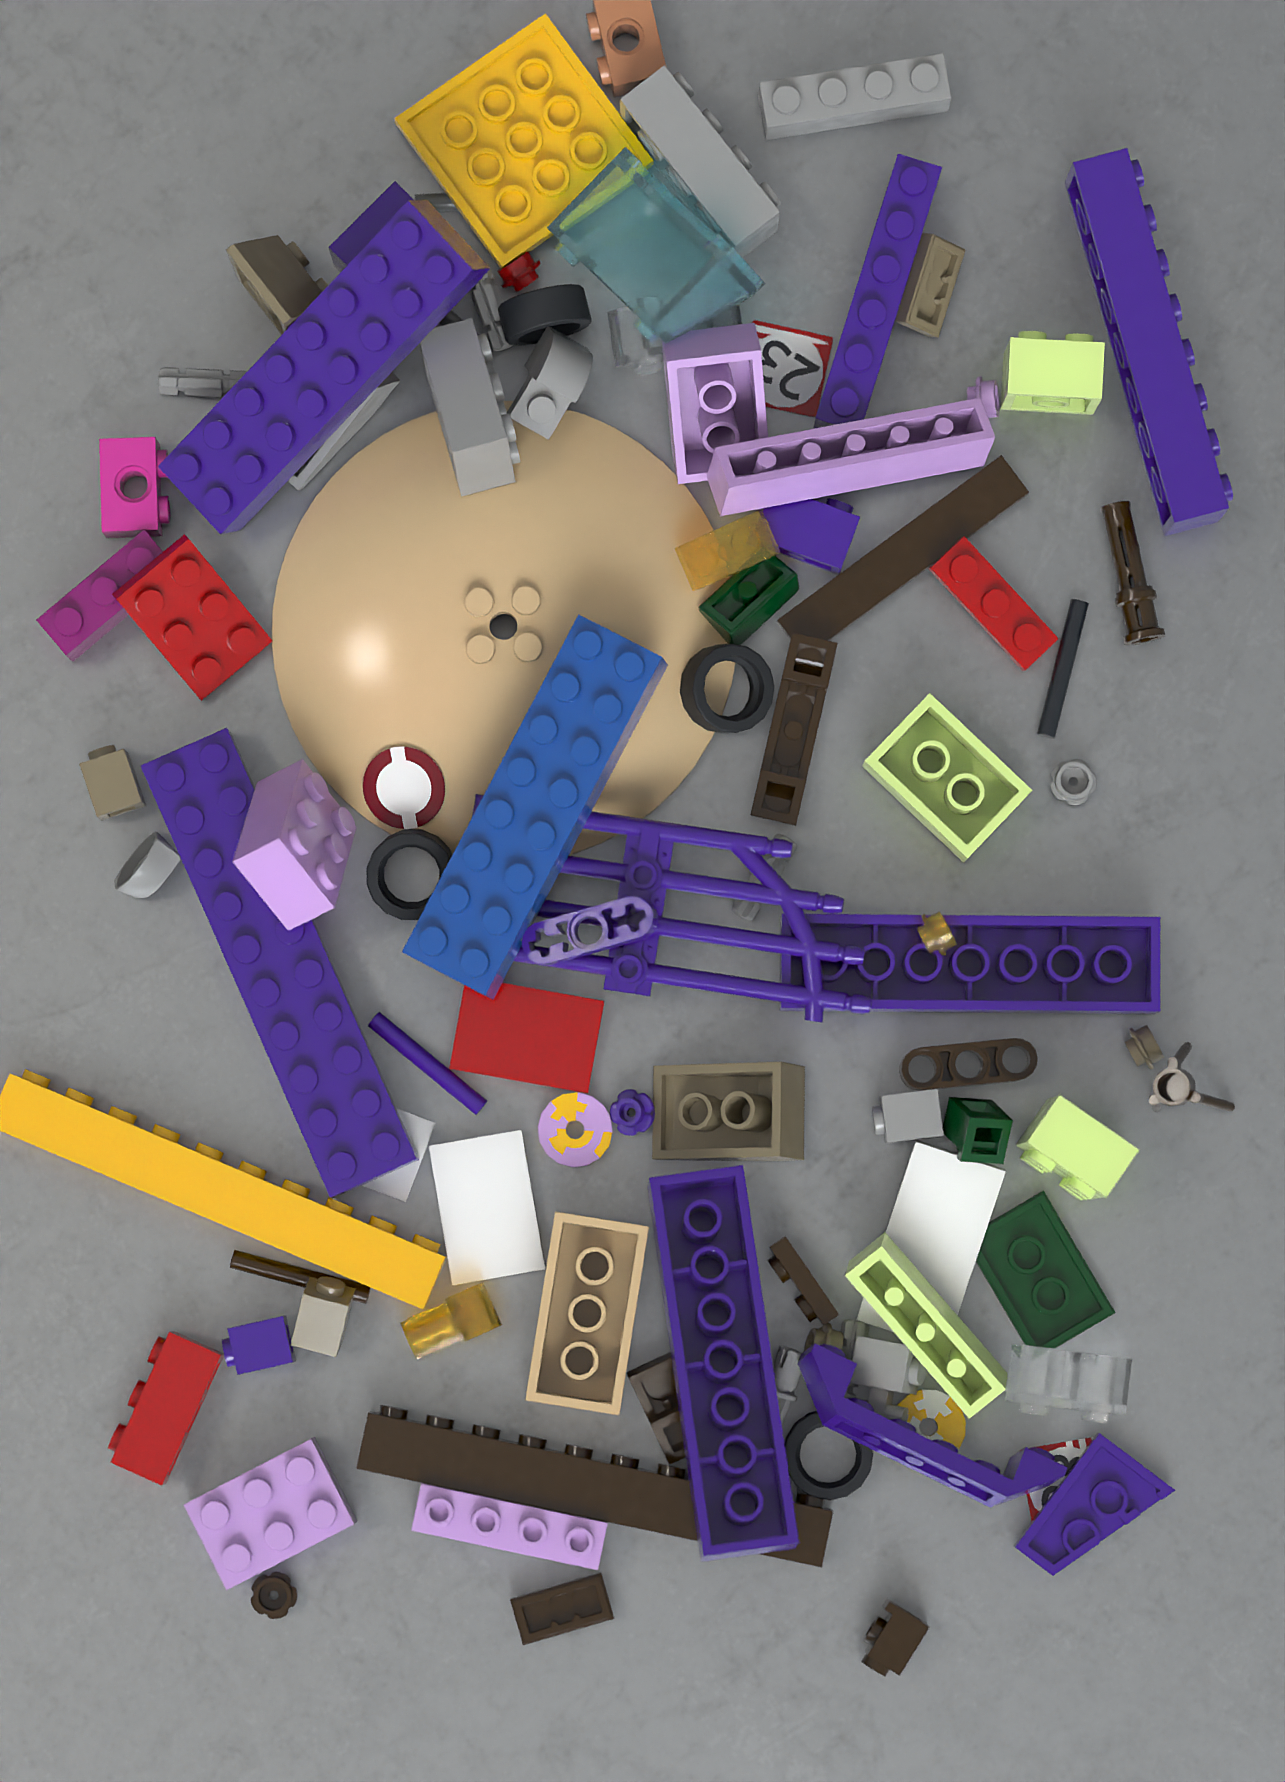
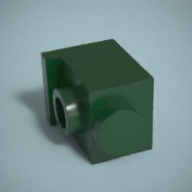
M949 1097L943 1123V1134L956 1146L958 1150L957 1159L960 1162L1004 1164L1013 1120L993 1100Z

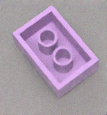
M755 323L661 334L672 456L678 484L708 481L707 473L715 447L768 437L762 355Z
M301 759L257 782L233 863L289 931L335 908L357 827L351 813L345 807H340L328 792V787L322 776L316 772L313 773L306 762Z
M315 1437L184 1504L226 1590L357 1522Z

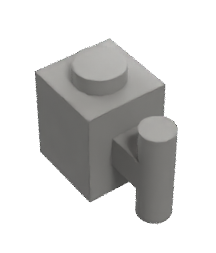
M857 1336L852 1360L857 1363L850 1383L870 1387L869 1399L861 1400L872 1405L875 1413L889 1420L900 1419L907 1422L908 1408L892 1405L894 1391L917 1394L918 1386H921L925 1380L927 1369L905 1344Z

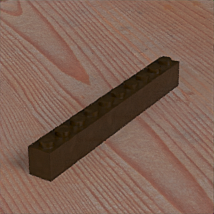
M380 1405L379 1413L368 1412L356 1469L698 1541L689 1478H684L686 1472L684 1468L658 1463L657 1472L638 1468L640 1459L613 1453L610 1462L592 1458L593 1449L572 1444H565L564 1452L547 1449L546 1439L519 1434L518 1442L499 1438L500 1429L473 1424L472 1432L453 1429L455 1420L427 1414L424 1423L407 1419L408 1410L393 1406ZM797 1493L796 1501H793L799 1544L795 1549L761 1553L760 1555L822 1568L833 1510L823 1507L824 1499Z

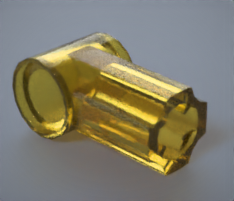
M484 1282L446 1298L445 1303L430 1310L427 1309L400 1323L416 1360L461 1339L463 1342H466L502 1325Z

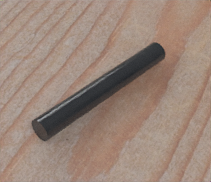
M1071 599L1037 731V735L1055 739L1089 606V603L1077 599Z

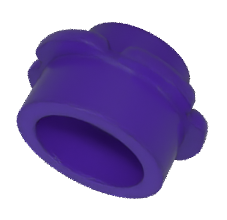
M634 1089L622 1091L617 1096V1102L611 1105V1121L618 1125L617 1129L620 1133L627 1136H634L637 1132L647 1131L655 1118V1108L651 1098L645 1093H637ZM631 1108H634L636 1112L633 1117H630L628 1114Z

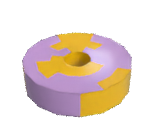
M579 1092L562 1094L550 1101L541 1113L538 1124L539 1142L546 1154L558 1164L572 1168L588 1166L600 1159L608 1149L613 1134L611 1117L604 1105L593 1096ZM572 1121H579L584 1126V1134L578 1139H572L566 1133L567 1125Z

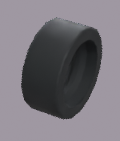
M577 284L555 285L525 292L502 302L498 307L505 341L509 345L537 344L549 326L568 336L583 330L592 322L584 288Z
M718 644L703 648L689 660L681 676L680 695L683 708L694 723L707 731L738 733L752 729L765 718L773 702L775 686L771 669L760 654L747 646ZM731 661L740 665L747 674L750 685L746 705L742 711L732 716H722L712 711L706 701L704 692L705 679L709 670L716 663Z
M404 829L389 835L373 851L367 865V887L373 901L386 914L400 920H419L431 895L418 902H406L395 897L389 891L384 880V868L388 859L396 851L406 847L422 849L435 859L439 868L440 880L453 854L450 848L438 836L422 829Z
M817 1411L809 1412L794 1423L785 1437L784 1444L789 1476L797 1488L809 1496L824 1500L847 1497L863 1485L871 1472L873 1450L852 1440L855 1446L856 1458L849 1474L839 1481L830 1483L815 1480L802 1467L800 1459L801 1444L809 1433L816 1428L825 1426L822 1425Z

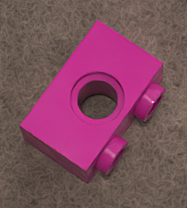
M156 437L99 439L102 533L106 538H132L145 530L150 537H162V524H170L169 496H161V478H166L167 476L158 466L168 456V450H160V444ZM133 477H142L148 482L144 495L135 499L126 497L124 495L126 482Z

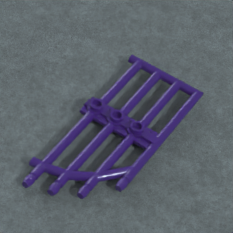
M475 795L472 817L484 795ZM595 811L591 812L583 829L627 835L623 863L569 855L560 873L620 882L617 900L629 896H637L650 901L655 906L658 913L656 930L646 939L609 949L608 957L590 954L554 965H541L529 960L521 946L514 959V962L605 975L603 989L651 997L652 984L659 983L804 1005V1020L823 1023L824 1009L850 1010L851 1013L866 1014L871 1012L872 999L864 995L853 994L849 996L845 992L823 989L821 960L831 962L843 961L844 964L851 965L863 964L865 950L857 946H841L839 943L817 940L803 909L811 911L820 909L824 913L831 914L842 913L844 898L832 894L820 895L819 892L792 889L761 856L770 854L772 857L777 858L791 857L793 843L778 838L770 840L768 837ZM674 842L730 850L761 884L671 871ZM667 889L781 906L795 937L663 917ZM545 900L537 917L550 919L593 906ZM632 906L630 907L631 914L628 917L616 920L612 919V911L607 912L606 915L613 925V938L619 936L614 927L631 925L634 926L636 931L639 930V922L646 919V913L638 911ZM594 917L586 918L580 923L602 927L601 923ZM660 936L802 957L804 986L656 964ZM535 946V950L544 951L546 956L550 955L548 947Z

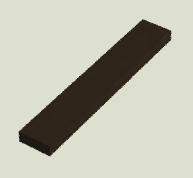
M999 456L780 617L777 623L790 640L793 632L830 641L928 569L961 537L970 538L1027 496L1029 491L1003 456Z

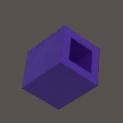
M286 1315L227 1328L229 1338L222 1339L227 1367L235 1366L237 1375L296 1362Z

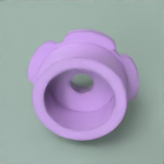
M981 376L977 377L976 386L967 388V400L981 398L988 418L999 417L1000 403L997 381H983Z

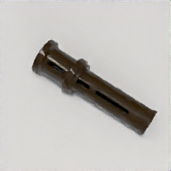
M1119 501L1102 506L1101 512L1104 515L1110 551L1120 592L1116 593L1115 604L1116 607L1121 608L1127 633L1123 637L1124 645H1137L1165 637L1164 628H1160L1158 625L1153 600L1157 598L1156 590L1150 585L1147 586L1140 547L1131 515L1130 502ZM1120 531H1123L1130 563L1129 567H1127ZM1131 578H1133V581H1134V586H1135L1134 588H1132V586H1131V581H1130ZM1138 609H1140L1141 619L1143 623L1142 626H1140V621L1137 612Z

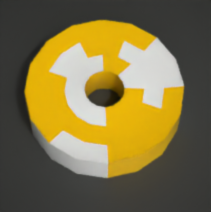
M936 1389L917 1390V1394H907L897 1403L896 1406L908 1408L907 1422L916 1428V1433L930 1440L939 1439L949 1442L957 1447L958 1450L960 1449L965 1438L966 1420L961 1408L949 1395ZM925 1418H932L937 1424L936 1431L929 1436L923 1435L919 1429L920 1422Z

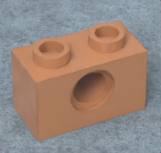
M593 0L594 12L586 13V19L591 40L600 39L604 56L596 58L602 86L611 84L613 97L626 95L664 65L666 67L651 0ZM628 33L635 36L639 43L631 51H621L614 46V39L620 34Z

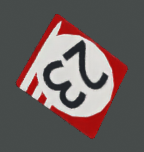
M753 320L752 323H755L761 348L766 407L816 417L833 338L827 335Z

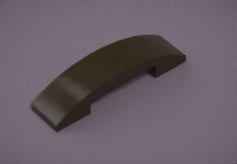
M792 632L750 816L796 826L836 654L837 642Z

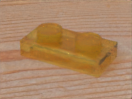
M762 510L755 511L675 548L692 591L703 589L780 554V550Z

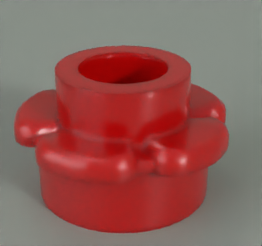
M527 251L502 269L499 268L497 272L504 281L501 286L508 288L512 285L516 292L522 290L539 278L535 269L540 266V260L535 262Z

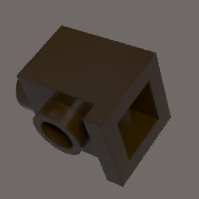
M887 1598L882 1607L889 1613L885 1620L877 1616L868 1629L863 1640L869 1646L861 1662L886 1677L889 1670L900 1676L930 1627L926 1622Z

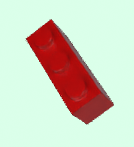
M170 1331L166 1339L158 1336L147 1360L148 1363L154 1365L148 1380L144 1382L139 1379L129 1398L127 1405L134 1408L127 1426L121 1423L118 1424L108 1445V1449L114 1451L110 1463L161 1486L165 1485L219 1369L224 1353L175 1331Z

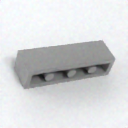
M944 53L763 81L759 83L758 98L765 140L948 112L951 93Z

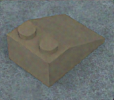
M278 235L235 243L226 249L238 280L281 335L328 286L323 278H319L314 282L304 269L310 263L300 248L293 241L286 246Z
M786 1062L653 1066V1105L655 1108L652 1135L653 1160H804L805 1066Z

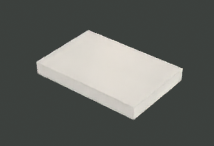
M522 1130L429 1146L452 1285L544 1270L545 1263Z

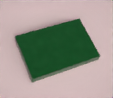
M1044 1190L988 1223L976 1264L1034 1361L1115 1314L1113 1307Z

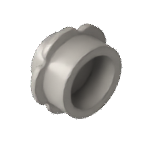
M1072 759L1069 763L1065 761L1060 762L1052 771V778L1054 780L1051 784V790L1054 796L1061 801L1067 800L1070 805L1084 803L1087 801L1088 795L1096 789V775L1091 772L1089 764L1083 760ZM1070 778L1077 779L1078 783L1076 786L1069 784Z

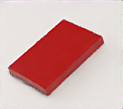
M507 983L501 984L492 1000L464 985L449 1069L588 1094L605 1001Z

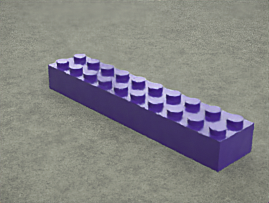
M224 728L141 765L144 776L329 1197L335 1198L418 1161L417 1153L314 920L311 919L288 931L233 863L255 786L231 732Z

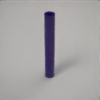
M378 1012L368 1024L370 1029L472 1113L477 1115L488 1102L381 1012Z

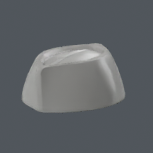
M156 831L153 832L126 861L114 880L115 889L136 899L149 897L164 883L181 859L179 853L163 836Z

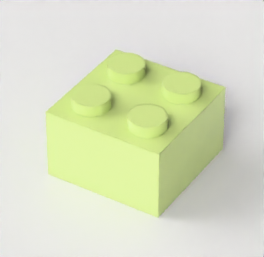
M1022 331L1018 333V338L1010 337L1003 354L1000 410L1094 414L1102 399L1105 342H1093L1094 336L1078 333L1065 335V340L1046 339L1047 334L1039 331Z

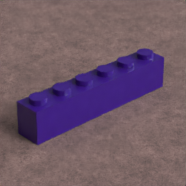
M897 154L813 428L865 419L942 170L941 166Z

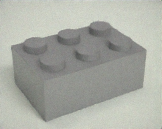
M472 318L433 328L420 342L428 384L461 497L516 482L513 464L520 463L515 442L517 440L510 413L506 412L503 389L498 373H495L493 368V357L486 333L477 335Z

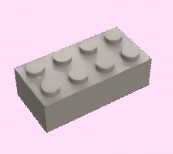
M664 65L620 99V116L654 160L653 164L734 265L777 232L780 215L777 207L781 202L766 182L758 185L748 172L752 165L742 150L736 145L729 148L719 134L723 132V128L711 111L706 108L701 112L691 100V97L695 94L686 79L679 72L672 75Z

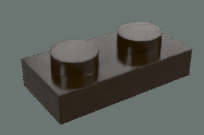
M786 1236L769 1246L774 1256L767 1260L782 1283L791 1279L801 1293L794 1301L807 1320L812 1322L818 1318L820 1323L825 1325L836 1318L839 1313Z

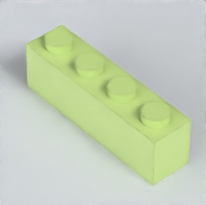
M886 1232L849 1261L845 1274L848 1280L969 1419L1006 1390L1008 1373Z

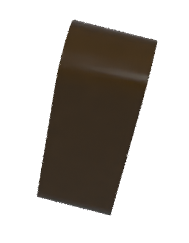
M1020 1038L920 1047L911 1050L903 1057L899 1066V1074L903 1083L916 1091L1009 1083L1029 1077L1037 1066L1038 1056L1032 1044ZM1009 1047H1018L1026 1054L1027 1065L1021 1073H1012L1003 1065V1054ZM961 1052H972L979 1058L981 1063L980 1071L975 1077L965 1078L958 1073L955 1063ZM924 1056L933 1063L934 1074L928 1082H917L910 1076L908 1071L909 1063L914 1057Z

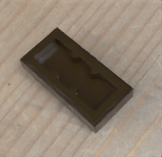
M601 1572L510 1598L523 1645L614 1619Z

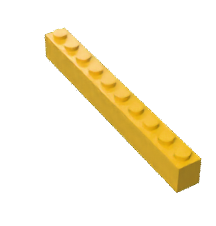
M27 1069L24 1070L22 1077L9 1073L0 1094L1 1132L421 1309L426 1308L447 1258L438 1253L441 1244L418 1234L414 1235L412 1242L394 1235L398 1227L397 1225L371 1215L369 1223L363 1222L351 1216L354 1207L328 1197L325 1205L307 1198L311 1189L288 1179H284L282 1186L264 1180L267 1174L266 1170L241 1160L238 1168L221 1162L224 1155L223 1152L200 1142L197 1143L195 1150L178 1143L181 1134L160 1125L154 1124L151 1132L134 1125L138 1116L112 1105L108 1113L91 1107L94 1100L93 1097L68 1087L65 1095L48 1089L50 1079Z

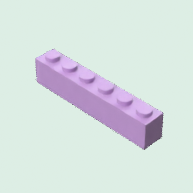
M981 398L715 447L707 479L720 516L981 467L986 462L995 435Z

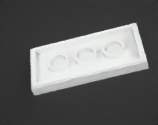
M915 1140L885 1232L958 1315L1006 1170L987 1163L960 1162L957 1159V1153ZM863 1297L856 1320L894 1332Z

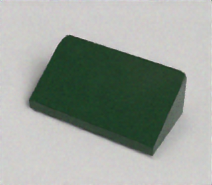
M763 547L698 607L699 611L728 644L741 645L798 592L799 582L797 573L766 547Z

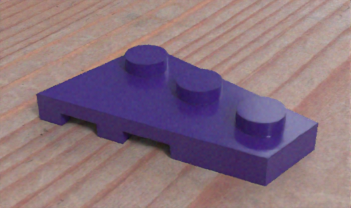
M1097 1433L1015 1543L1014 1547L1054 1576L1100 1544L1102 1540L1140 1516L1142 1512L1159 1500H1163L1173 1493L1175 1489L1102 1434Z

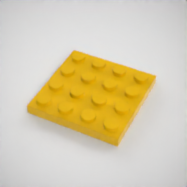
M546 13L394 118L396 126L501 269L527 251L530 252L648 170L654 163V160Z

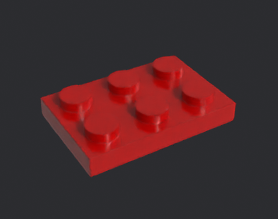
M185 534L112 594L201 701L273 642Z

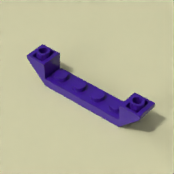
M814 1343L801 1354L798 1360V1366L823 1426L990 1508L1046 1488L1065 1476L1068 1467L1056 1462L1055 1457L1048 1451L1036 1447H1025L1010 1457L1005 1472L1001 1475V1471L997 1466L983 1460L973 1461L958 1454L959 1450L957 1447L949 1442L939 1439L930 1440L916 1433V1428L906 1421L900 1419L889 1420L875 1413L874 1407L869 1403L857 1398H845L844 1395L857 1363L845 1358V1353L837 1347Z

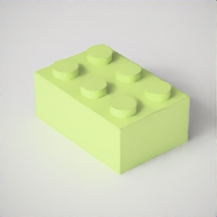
M930 693L875 749L862 765L866 771L963 863L1032 792L1029 786Z
M1061 1095L1051 1097L1045 1101L1016 1143V1146L1024 1151L1020 1157L1022 1161L1042 1174L1044 1172L1048 1173V1171L1058 1174L1063 1178L1059 1186L1081 1201L1083 1199L1107 1198L1139 1151V1149Z

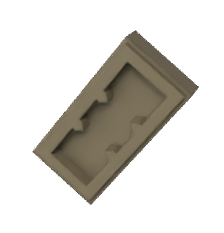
M922 233L895 322L925 336L939 338L966 249L937 235Z

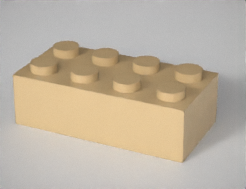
M555 1212L525 1401L614 1415L620 1414L649 1226Z

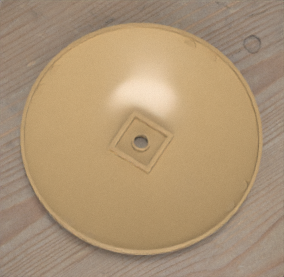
M504 401L506 412L513 401ZM568 409L565 411L549 440L512 419L517 439L515 442L520 457V463L513 464L516 482L462 497L437 411L410 420L380 436L356 453L332 476L314 498L299 522L287 548L277 580L272 612L274 670L281 700L292 729L306 755L324 780L348 805L369 822L390 835L404 829L391 827L376 818L368 808L363 795V777L373 758L389 748L404 746L418 749L436 762L445 782L443 805L431 821L413 829H422L438 836L450 848L453 854L472 819L475 795L485 794L578 614L662 656L668 664L592 811L645 818L680 786L696 766L715 733L705 730L692 721L683 708L680 684L682 673L694 655L703 648L718 644H728L698 608L731 577L717 535L696 499L685 484H678L677 476L663 461L642 444L618 429L590 416ZM501 614L512 616L518 624L514 636L506 640L496 638L490 631L492 620ZM723 661L716 663L711 667L705 679L704 692L706 701L712 711L718 715H723L732 685L735 662ZM582 829L569 855L602 844L619 834Z

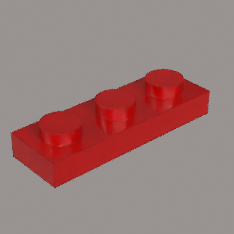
M965 536L955 542L928 568L1022 671H1026L1059 639Z

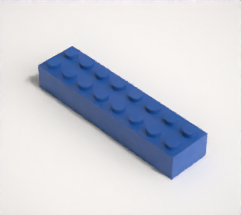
M578 614L402 953L492 1000L494 999L522 946V937L525 931L534 923L668 666L662 656Z

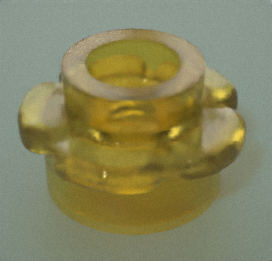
M940 911L929 917L925 913L922 915V920L925 924L918 927L917 930L929 953L939 950L940 954L945 956V951L956 946L957 942Z

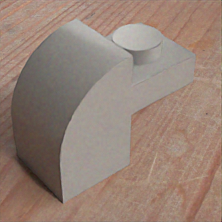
M550 326L547 327L524 365L530 374L507 413H510L511 419L549 440L571 401L576 403L584 389L592 368V353L585 346Z

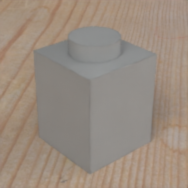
M938 1089L883 1095L879 1097L880 1106L872 1107L875 1135L884 1134L885 1144L944 1136Z

